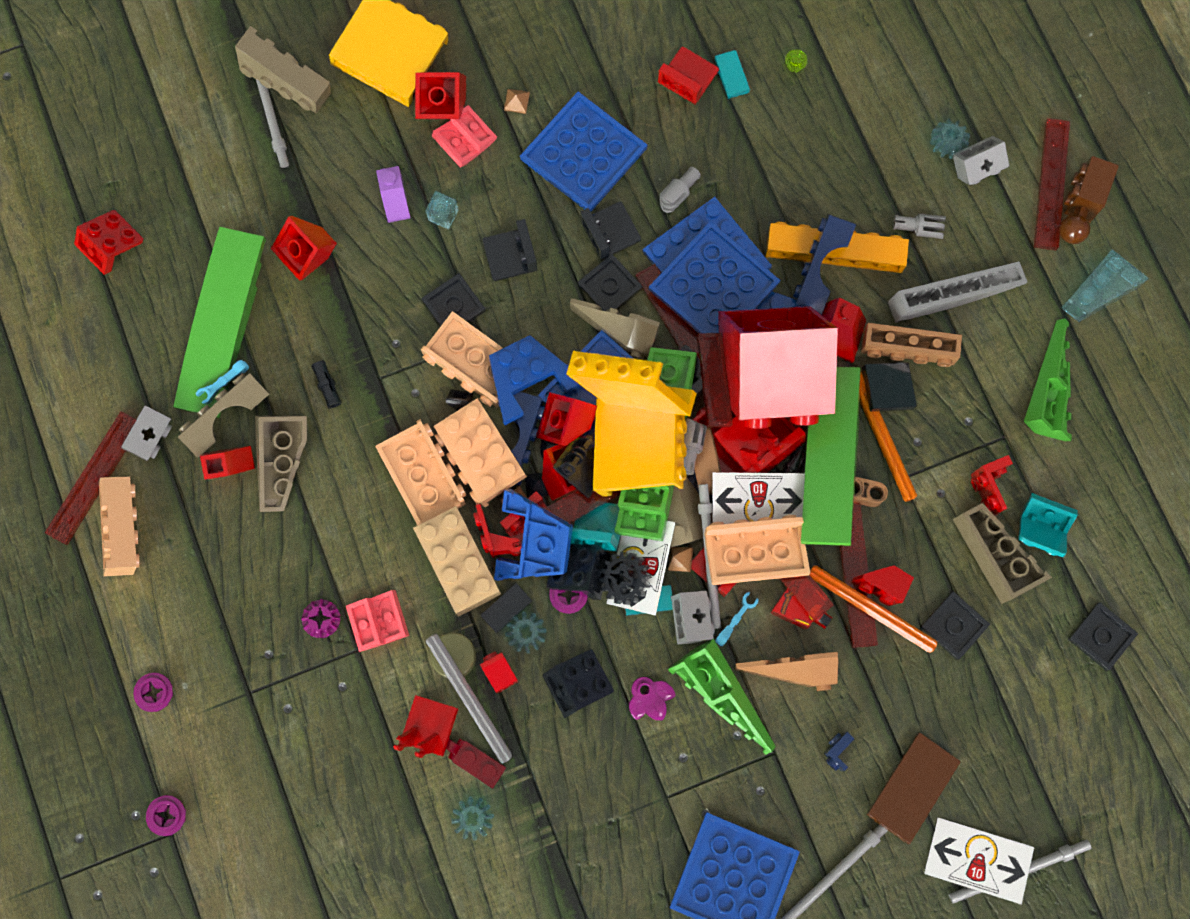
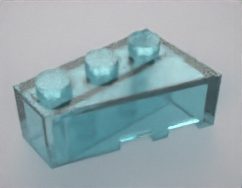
M1112 249L1061 308L1075 320L1081 322L1114 301L1140 288L1149 278Z

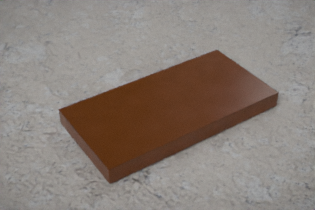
M920 732L917 733L866 815L906 844H910L961 761Z

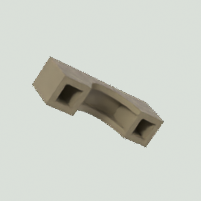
M242 373L232 382L235 387L229 392L224 389L215 397L217 402L211 408L206 405L197 413L199 418L193 424L188 421L179 429L181 434L178 438L197 458L216 442L213 434V424L216 416L222 410L231 406H243L252 410L269 395L250 373L247 376Z

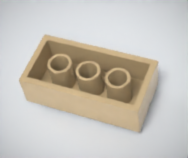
M457 506L413 528L458 617L501 595Z

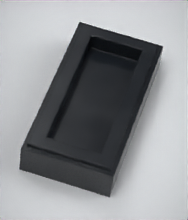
M516 583L480 616L497 634L533 601Z

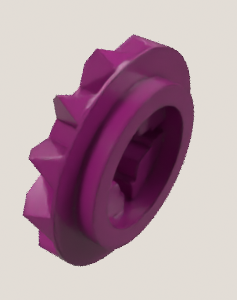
M550 589V601L562 613L571 614L580 611L588 598L582 592L571 591L579 595L572 597L570 605H568L566 597L558 596V594L565 593L566 591Z
M327 600L312 601L304 608L301 617L303 629L315 638H326L332 635L340 624L338 608ZM320 609L324 616L330 618L322 621L321 629L319 623L311 619L319 615Z
M160 673L146 674L137 681L134 687V700L142 710L158 712L169 706V702L173 697V685L166 676ZM152 685H154L155 689H163L157 694L156 700L152 696H145L152 691Z
M160 796L153 800L147 809V825L153 833L159 836L173 835L181 830L186 821V809L182 801L174 796ZM169 808V813L173 815L175 819H168L165 823L164 817L157 813L166 812Z

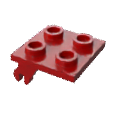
M737 416L713 434L743 471L753 464L763 465L766 462L763 456L770 450L776 449L780 451L784 448L783 443L779 444L778 437L768 427H745L743 420H739Z
M477 504V512L473 513L479 531L483 530L484 532L480 539L485 552H490L492 558L497 557V555L511 554L515 557L520 556L522 549L521 543H519L520 540L490 533L481 504Z
M415 695L403 734L396 737V740H399V744H394V749L402 751L405 747L418 748L420 751H415L414 753L418 758H423L425 754L431 753L444 756L458 708Z

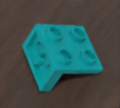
M580 500L574 528H572L571 544L599 545L604 550L617 552L620 535L615 533L619 514L618 504Z

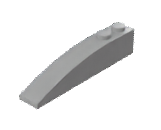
M1015 262L901 290L888 301L896 323L974 302L1027 283L1020 262Z

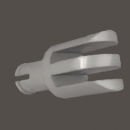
M690 167L680 179H673L660 193V207L664 212H673L689 196V188L701 176L696 168Z
M918 213L914 218L895 215L893 230L913 231L915 236L943 239V233L931 231H943L945 224L937 222H944L946 216Z
M686 418L687 432L684 434V443L687 454L684 457V467L687 475H693L697 454L703 451L707 426Z

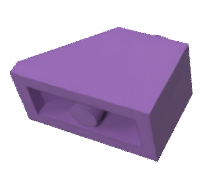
M399 166L376 170L388 223L410 219L403 177Z

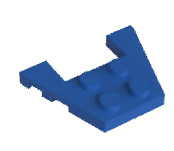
M530 335L489 355L504 425L515 421L524 414L513 395L552 375L555 376L566 394L581 387L579 383L566 374L569 366Z
M509 488L504 490L502 511L525 516L520 562L502 557L496 559L494 580L566 573L573 525Z

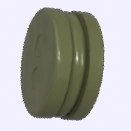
M447 633L440 636L439 638L462 675H468L474 668L477 657L472 642L459 633ZM430 651V661L437 673L448 678L432 651Z

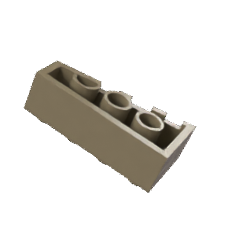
M250 26L235 46L240 71L247 77H254L259 80L266 88L275 89L285 99L294 100L304 110H311L317 114L331 94L330 82L308 66L303 65L300 67L294 56L288 52L286 54L279 52L274 47V42L268 38L265 41L255 35L257 30Z
M983 503L953 519L1001 604L1052 578L1036 564L1037 561L1032 555H1028L1019 546V541L1005 531L1004 525Z

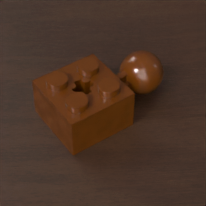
M1092 156L1087 163H1082L1079 172H1075L1071 180V185H1074L1072 192L1069 191L1064 200V205H1067L1064 214L1069 216L1062 221L1059 228L1060 236L1065 242L1079 244L1088 238L1090 234L1089 223L1105 207L1119 165Z

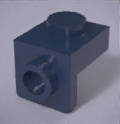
M839 732L835 734L828 742L831 746L823 753L827 757L825 761L835 771L838 769L845 771L848 768L838 758L854 740L848 732H844L842 735Z

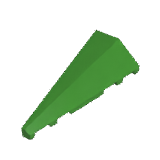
M1066 319L1056 321L1024 422L1036 434L1062 441H1071L1072 434L1067 432V421L1071 420V413L1067 412L1068 398L1071 397L1070 362H1066L1065 350L1070 348V342L1065 341L1066 329L1069 327V322Z
M714 639L697 646L669 667L668 670L672 675L676 673L686 681L685 686L689 689L694 688L704 697L703 701L731 725L736 724L745 732L744 736L748 740L753 739L764 748L763 753L769 754L774 750L775 744Z

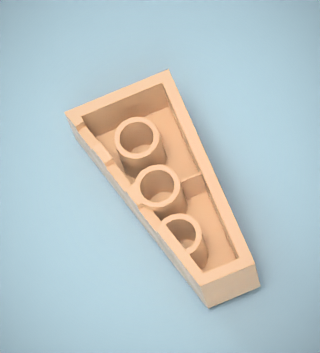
M130 477L100 478L99 496L104 576L134 575L136 568H139V553H136L135 544H138V531L134 530V521H137L136 507H132V498H135V483H130Z

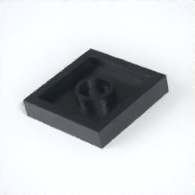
M613 254L608 256L578 282L581 290L594 304L600 306L602 311L610 310V308L618 310L642 290V285Z
M460 273L421 298L440 326L452 311L468 323L486 312L485 307Z
M909 362L865 364L862 367L870 412L911 410L917 407Z
M953 591L920 628L931 638L935 639L953 658L959 660L989 627L990 623Z
M1098 602L1068 640L1105 671H1109L1139 633L1101 602Z

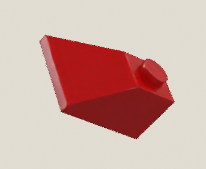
M415 72V119H460L466 101V76L460 72Z
M289 216L273 243L271 250L301 281L329 258L337 243L322 227L297 217Z
M839 297L826 303L822 316L838 328L837 356L852 363L855 360L866 318L859 306Z
M549 392L536 437L562 446L568 445L591 429L596 417L597 405Z
M556 445L544 450L542 480L552 501L577 490L552 468L568 445Z

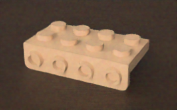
M452 311L428 344L422 347L421 351L424 354L422 358L432 366L436 363L443 368L441 372L448 378L453 380L455 377L462 382L460 386L467 392H476L481 396L479 400L488 407L493 405L498 408V396L489 362V355L503 348Z
M478 398L434 425L437 434L434 435L441 447H447L449 451L446 454L447 458L453 466L458 465L461 470L458 475L464 485L469 483L473 490L470 492V495L476 504L481 503L484 507H487L490 500L527 477Z
M419 419L416 421V425L375 446L417 525L455 506L460 508L466 505L463 498L467 496L461 484L456 485L452 477L456 475L450 463L445 465L441 459L445 454L439 443L433 444L430 437L434 434L428 423L422 424Z
M786 515L782 519L773 520L771 517H764L753 522L741 519L732 524H724V522L711 523L710 526L706 527L704 537L712 585L808 576L810 568L806 546L801 544L803 517Z

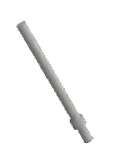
M256 79L273 139L271 142L273 151L277 153L280 167H288L289 163L285 152L287 149L286 143L281 138L268 88Z
M699 484L700 503L698 504V512L701 514L708 596L711 601L710 617L714 628L718 629L721 628L717 585H712L704 537L706 527L712 523L711 513H713V505L709 499L708 484Z
M880 824L873 831L869 830L863 836L864 840L781 919H796L871 846L874 848L888 830Z
M1086 839L1071 846L1068 844L1058 848V851L1031 861L1029 873L1060 861L1067 862L1072 860L1075 855L1090 850L1091 845ZM965 887L948 895L952 904L981 892Z

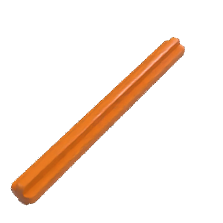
M861 372L859 391L861 406L904 501L913 500L917 497V493L880 411L870 412L864 376Z
M817 565L811 568L808 575L809 578L927 652L931 653L935 650L938 644L935 639Z

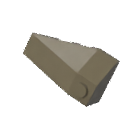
M571 298L570 310L597 331H604L634 359L648 361L650 347L654 348L658 338L660 322L630 313L629 317L623 316L617 309L613 308L602 311V308L596 304Z
M255 415L259 512L284 511L293 485L292 482L300 463V457L307 441V416Z
M687 476L683 483V489H679L674 485L667 520L675 522L670 548L703 538L701 514L698 512V504L700 503L699 493Z

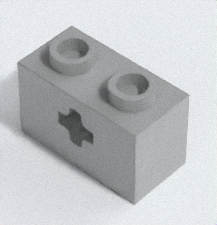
M994 136L953 154L958 179L968 185L977 184L981 179L990 175H996L1002 169L1009 167L1005 142Z
M144 406L121 448L145 461H148L150 457L154 459L161 447L157 445L161 436L166 438L172 428L168 424L171 419ZM150 428L153 430L152 435L154 439L149 438L146 441L143 439L144 434L141 432L142 430L147 431Z
M707 591L684 592L671 596L677 645L712 640L715 628L710 617L711 601Z

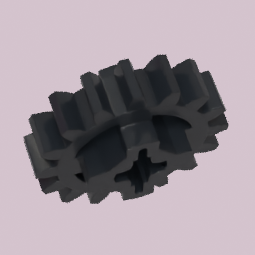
M620 552V556L613 554V561H605L607 569L600 570V572L605 574L604 578L599 579V582L605 583L601 590L609 592L606 598L614 599L616 604L630 605L631 601L638 603V595L645 597L644 588H650L651 586L646 583V579L652 578V575H648L645 572L650 567L642 565L644 559L637 557L635 553ZM620 575L627 577L626 579H629L631 581L629 582L624 580V578L620 577Z

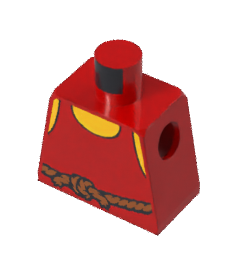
M803 576L793 578L770 612L772 615L805 630L809 628L812 622L825 629L833 618L821 610L827 599Z

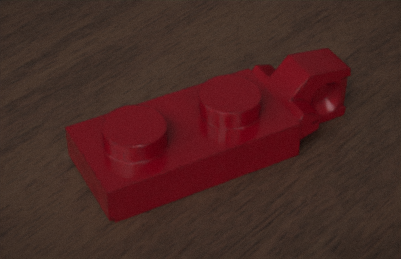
M451 739L448 740L446 749L450 751L448 758L454 764L494 789L506 767L467 741L459 739L455 743Z

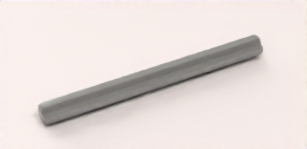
M437 634L431 635L426 639L428 647L501 763L507 762L512 758L510 750Z

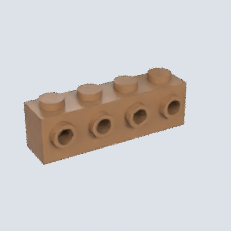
M868 323L863 330L861 353L867 354L871 358L887 356L894 361L910 359L914 360L917 364L933 362L941 367H950L960 358L962 335Z

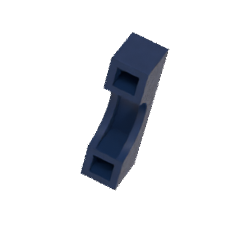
M827 214L826 218L822 217L817 230L820 231L818 240H813L809 253L812 254L810 262H805L801 271V275L804 278L801 285L797 284L792 297L796 298L795 303L803 307L811 306L817 312L823 313L831 291L821 280V263L832 250L848 247L856 227L855 223L831 214Z
M518 392L513 396L524 414L514 421L520 429V437L511 452L521 468H523L524 463L528 464L532 451L528 449L531 441L535 442L539 428H536L538 419H542L545 406H543L542 398ZM523 480L513 485L509 489L515 490L517 485L521 486Z

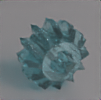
M950 118L945 123L939 122L937 128L931 132L930 144L935 145L933 152L940 151L941 158L947 154L951 159L954 153L967 148L970 134L965 133L966 126L960 127L959 120L952 124Z
M522 612L523 620H519L514 615L513 619L516 625L507 623V627L513 631L506 632L505 636L515 638L510 640L508 644L514 646L518 643L516 647L517 652H520L522 647L525 646L527 654L530 653V645H533L535 650H539L536 641L545 642V638L539 636V634L547 633L546 628H538L544 623L543 620L540 619L534 623L536 619V614L534 613L531 614L529 620H527L526 612ZM525 627H530L531 637L527 636V639H523L520 630L522 628L526 630Z
M469 797V807H467L464 801H460L459 805L463 811L459 809L453 810V813L460 817L452 819V824L460 822L461 826L457 827L455 832L459 833L465 829L463 839H467L470 832H472V839L477 840V830L485 837L487 833L483 826L490 829L493 827V824L486 822V819L494 818V814H485L491 806L487 804L481 808L482 798H479L476 806H474L473 797ZM471 811L472 814L477 813L479 815L476 819L478 822L476 826H474V823L469 824L467 822L470 818L468 814Z

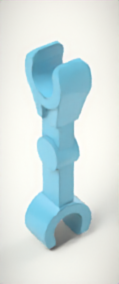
M239 360L232 366L229 372L219 377L215 383L197 390L196 396L199 397L204 392H207L208 397L202 401V404L211 403L222 387L227 386L236 376L249 370L248 364L243 360Z
M747 592L742 597L743 607L732 618L730 625H727L716 638L715 642L718 645L723 646L731 636L733 627L742 619L741 616L747 609H753L758 604V598L754 604L746 602L750 592Z

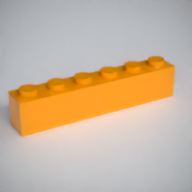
M785 222L771 223L768 230L765 257L810 262L812 254L809 253L813 240H818L820 231L805 224L791 226ZM854 231L848 247L832 250L825 256L821 264L902 273L907 266L909 239H902L898 235L885 237L873 232L859 234Z

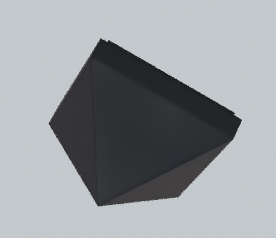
M451 389L446 403L458 411L471 402L473 393Z
M542 473L526 474L527 498L536 491L541 497L549 496L542 480Z

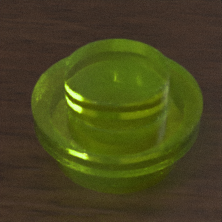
M791 50L785 57V65L790 71L799 72L806 67L807 56L801 50Z

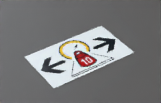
M713 473V523L724 522V524H732L741 519L753 522L764 517H771L773 520L782 519L786 515L802 517L805 473Z
M667 521L663 541L621 535L617 555L620 556V552H627L628 554L635 553L637 557L643 558L644 562L642 565L650 567L645 572L648 575H652V578L646 579V583L651 586L650 588H644L645 597L638 595V603L631 601L630 605H623V603H614V599H607V604L656 616L675 522ZM620 575V577L624 578V580L629 582L631 581L629 579H626L627 577Z
M938 818L924 874L1022 904L1034 847Z

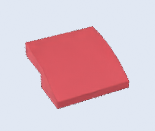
M469 105L463 108L460 119H450L449 122L435 129L432 133V137L460 168L477 157L497 139V136Z
M390 590L346 606L359 652L409 636L396 590Z

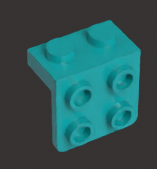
M1031 493L1020 514L1019 540L1027 546L1037 547L1050 555L1065 557L1067 553V533L1078 516V510Z

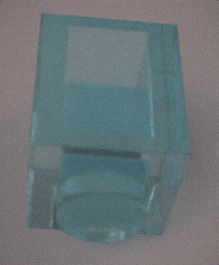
M435 191L425 211L428 221L449 229L459 209L456 199Z

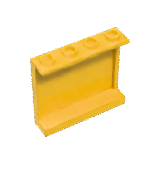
M363 0L330 52V64L409 107L415 92V72L428 71L443 44L447 45L448 32L438 24H431L422 15L411 13L400 3L395 4L390 0Z
M573 351L566 373L606 404L691 416L697 394L694 390L669 387L659 380L663 366L661 362Z
M596 399L593 490L604 497L612 496V491L668 485H675L679 489H683V483L686 479L684 457L687 454L684 443V434L687 432L685 415L606 404L600 399Z

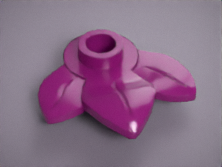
M639 677L634 680L631 686L633 697L629 702V711L636 720L646 713L652 719L662 721L667 711L665 701L674 698L675 691L664 681L653 682L648 677ZM643 685H647V692L642 694L640 688Z

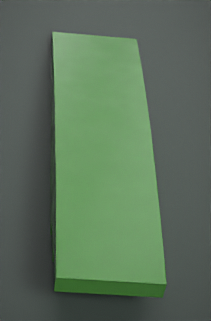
M219 227L187 344L174 408L198 413L206 405L211 408L217 402L215 397L224 389L228 390L230 382L217 392L209 404H202V401L208 397L207 392H204L199 397L196 396L197 390L215 383L219 377L229 372L236 363L257 292L255 285L262 265L260 258L266 241L264 236Z
M650 347L648 361L663 363L659 380L669 387L692 390L697 353ZM674 485L621 490L615 533L617 535L663 541Z
M836 367L835 414L819 415V422L817 424L808 425L802 514L804 523H802L801 544L851 546L859 430L860 367Z

